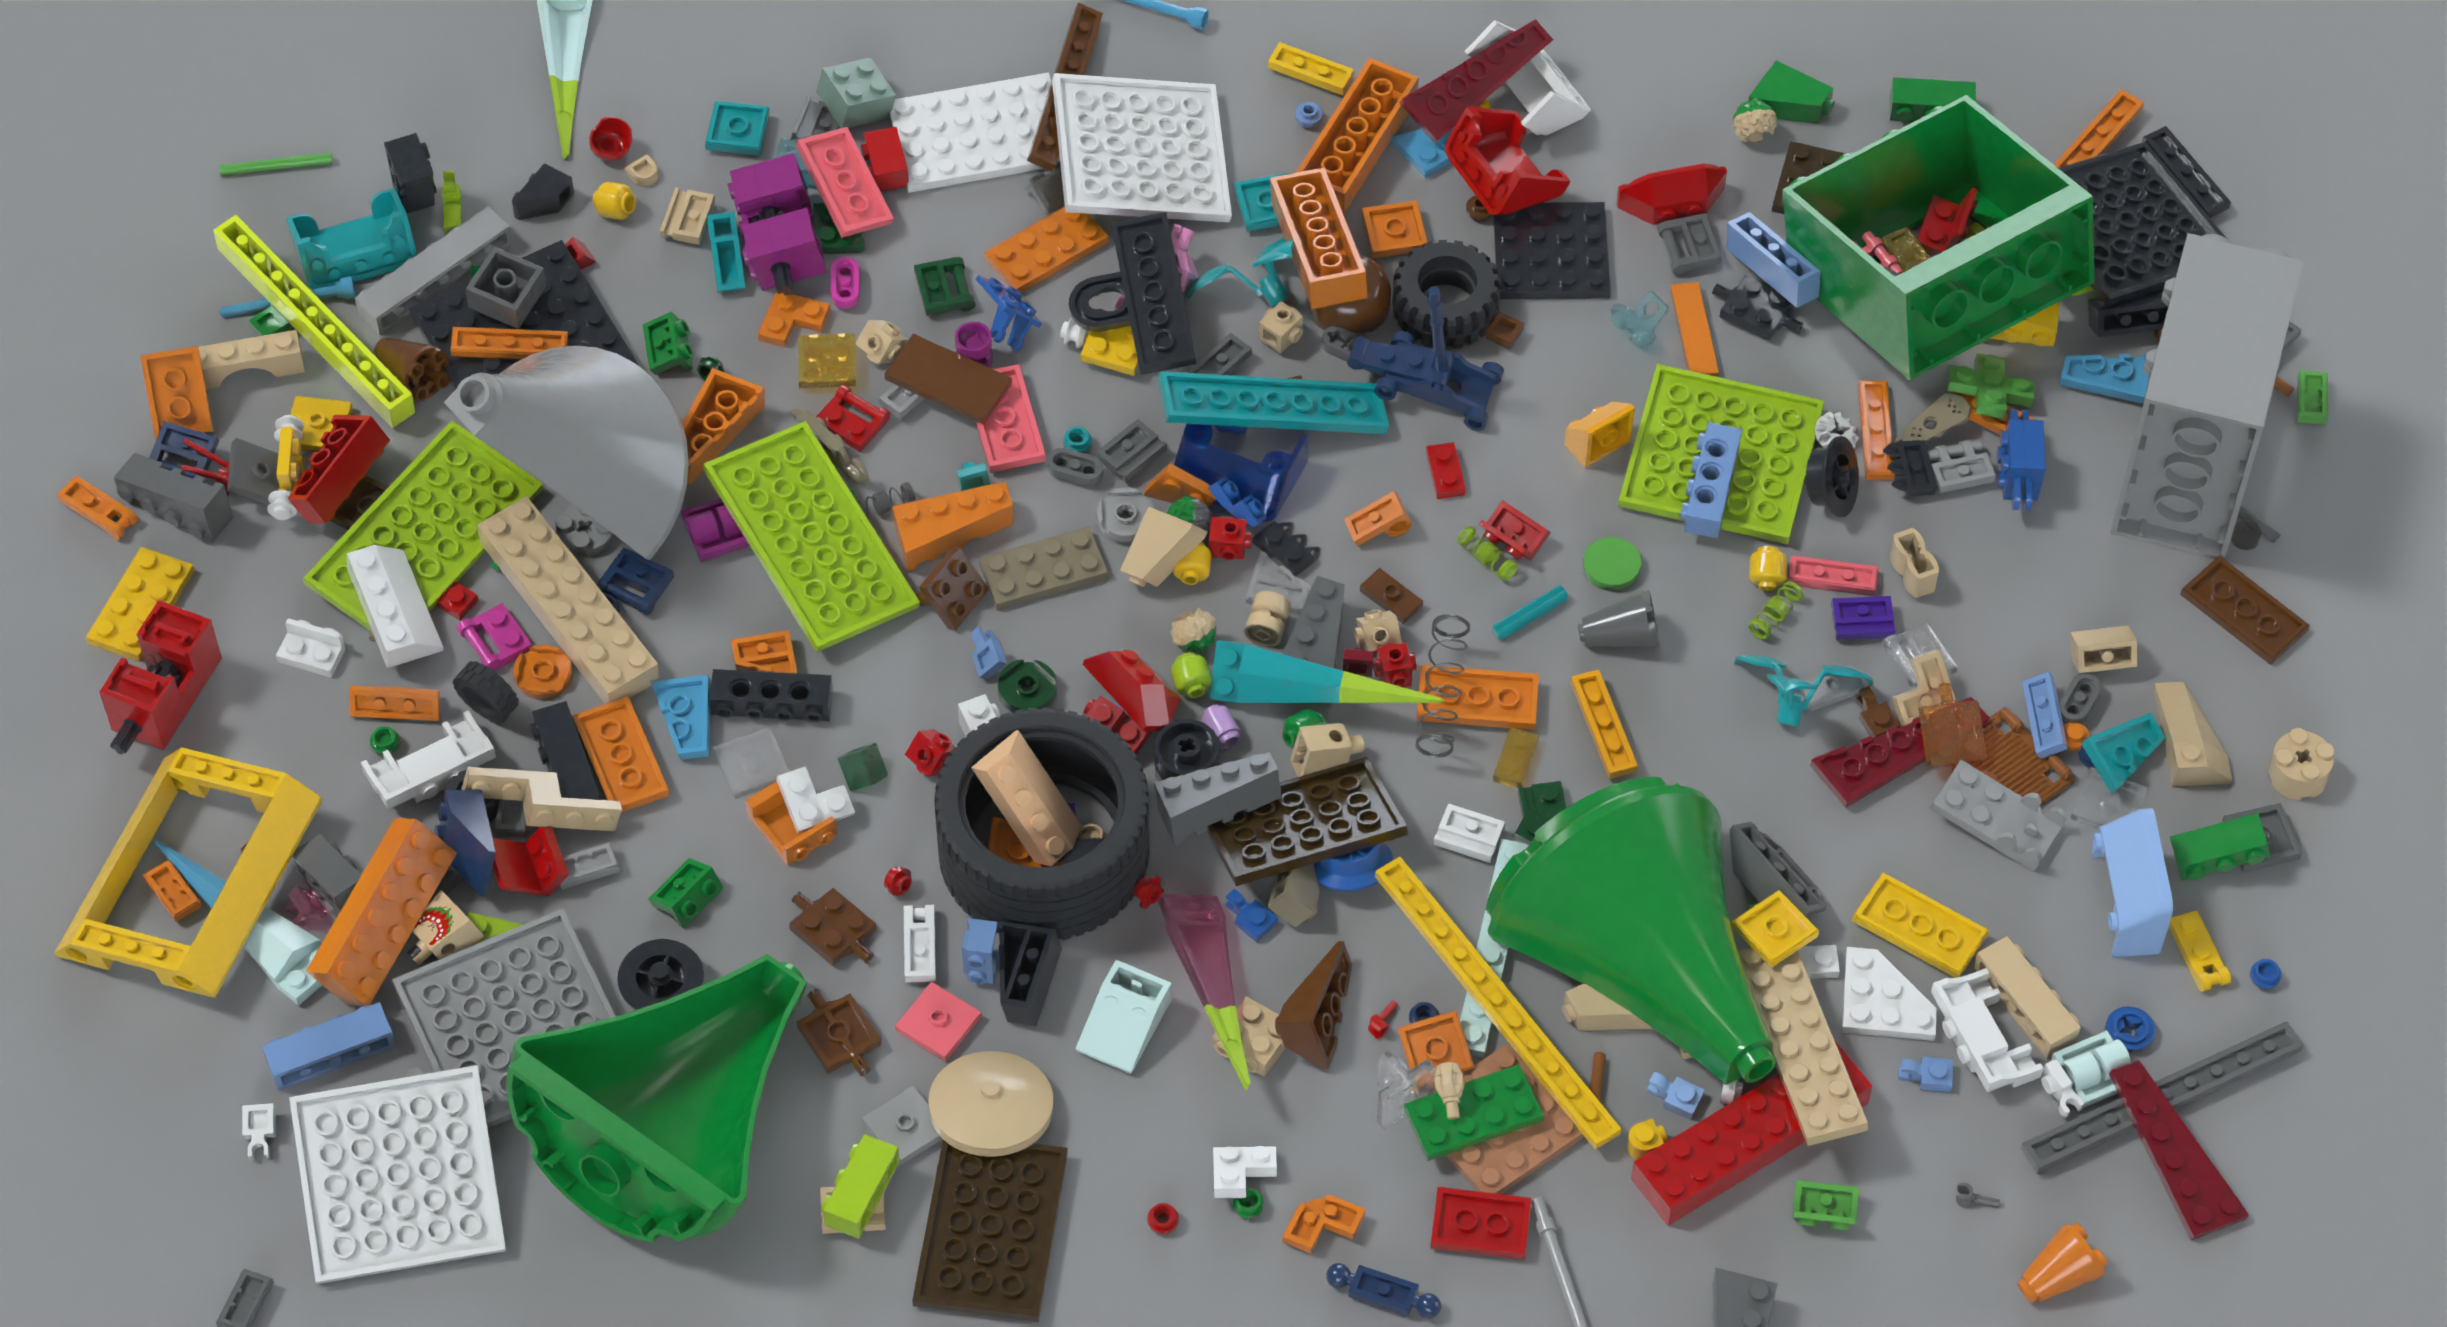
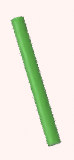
M331 153L223 164L219 165L220 175L226 176L333 164Z

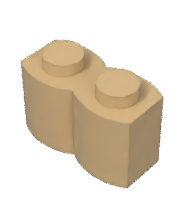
M1909 528L1894 534L1890 561L1894 569L1903 576L1906 590L1914 598H1919L1935 592L1939 567L1933 555L1925 550L1926 546L1921 534L1914 528Z

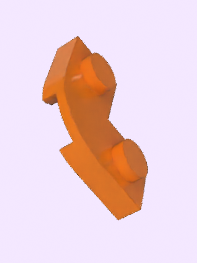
M1325 1194V1198L1314 1199L1307 1203L1302 1202L1297 1207L1282 1236V1242L1311 1254L1323 1229L1353 1240L1366 1215V1209Z

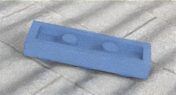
M2046 672L2022 681L2036 754L2042 759L2067 750L2068 746L2053 675L2050 672Z

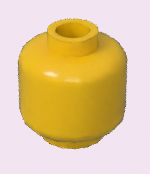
M604 182L594 192L593 204L599 216L623 220L634 211L636 197L628 185Z
M1200 542L1191 553L1187 554L1176 564L1173 574L1187 585H1195L1206 580L1210 574L1211 551L1203 542Z
M1759 547L1749 558L1750 581L1758 585L1759 590H1776V586L1782 585L1787 579L1786 555L1780 552L1778 547Z

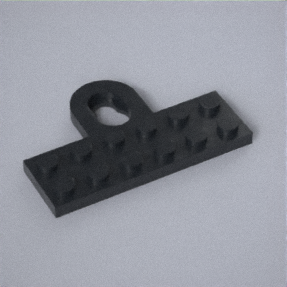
M1163 212L1111 223L1120 272L1090 277L1078 283L1069 297V309L1072 319L1079 327L1091 332H1102L1131 326L1141 375L1197 364L1167 213ZM1107 292H1117L1125 298L1124 304L1114 311H1106L1102 308L1094 309L1089 305L1091 298Z

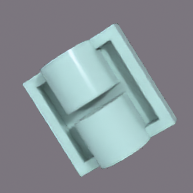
M2108 1031L2056 1051L2051 1058L2052 1060L2057 1059L2072 1081V1089L2082 1098L2083 1108L2118 1094L2109 1073L2113 1069L2131 1063L2125 1045L2118 1039L2113 1041Z

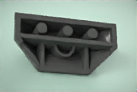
M1752 822L1732 825L1730 828L1733 873L1740 879L1742 886L1749 890L1759 902L1780 890L1805 916L1825 911L1827 906L1823 901L1819 888L1779 844L1767 834L1758 831L1757 826Z

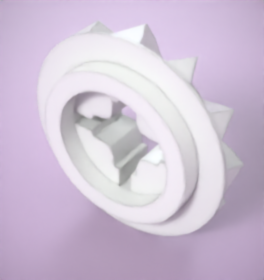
M1829 411L1817 420L1815 434L1821 446L1827 448L1833 438L1840 436L1839 434L1831 433L1836 429L1843 432L1841 436L1846 437L1853 445V448H1855V444L1859 439L1855 434L1857 427L1851 426L1849 423L1850 418H1843L1840 412L1833 414Z

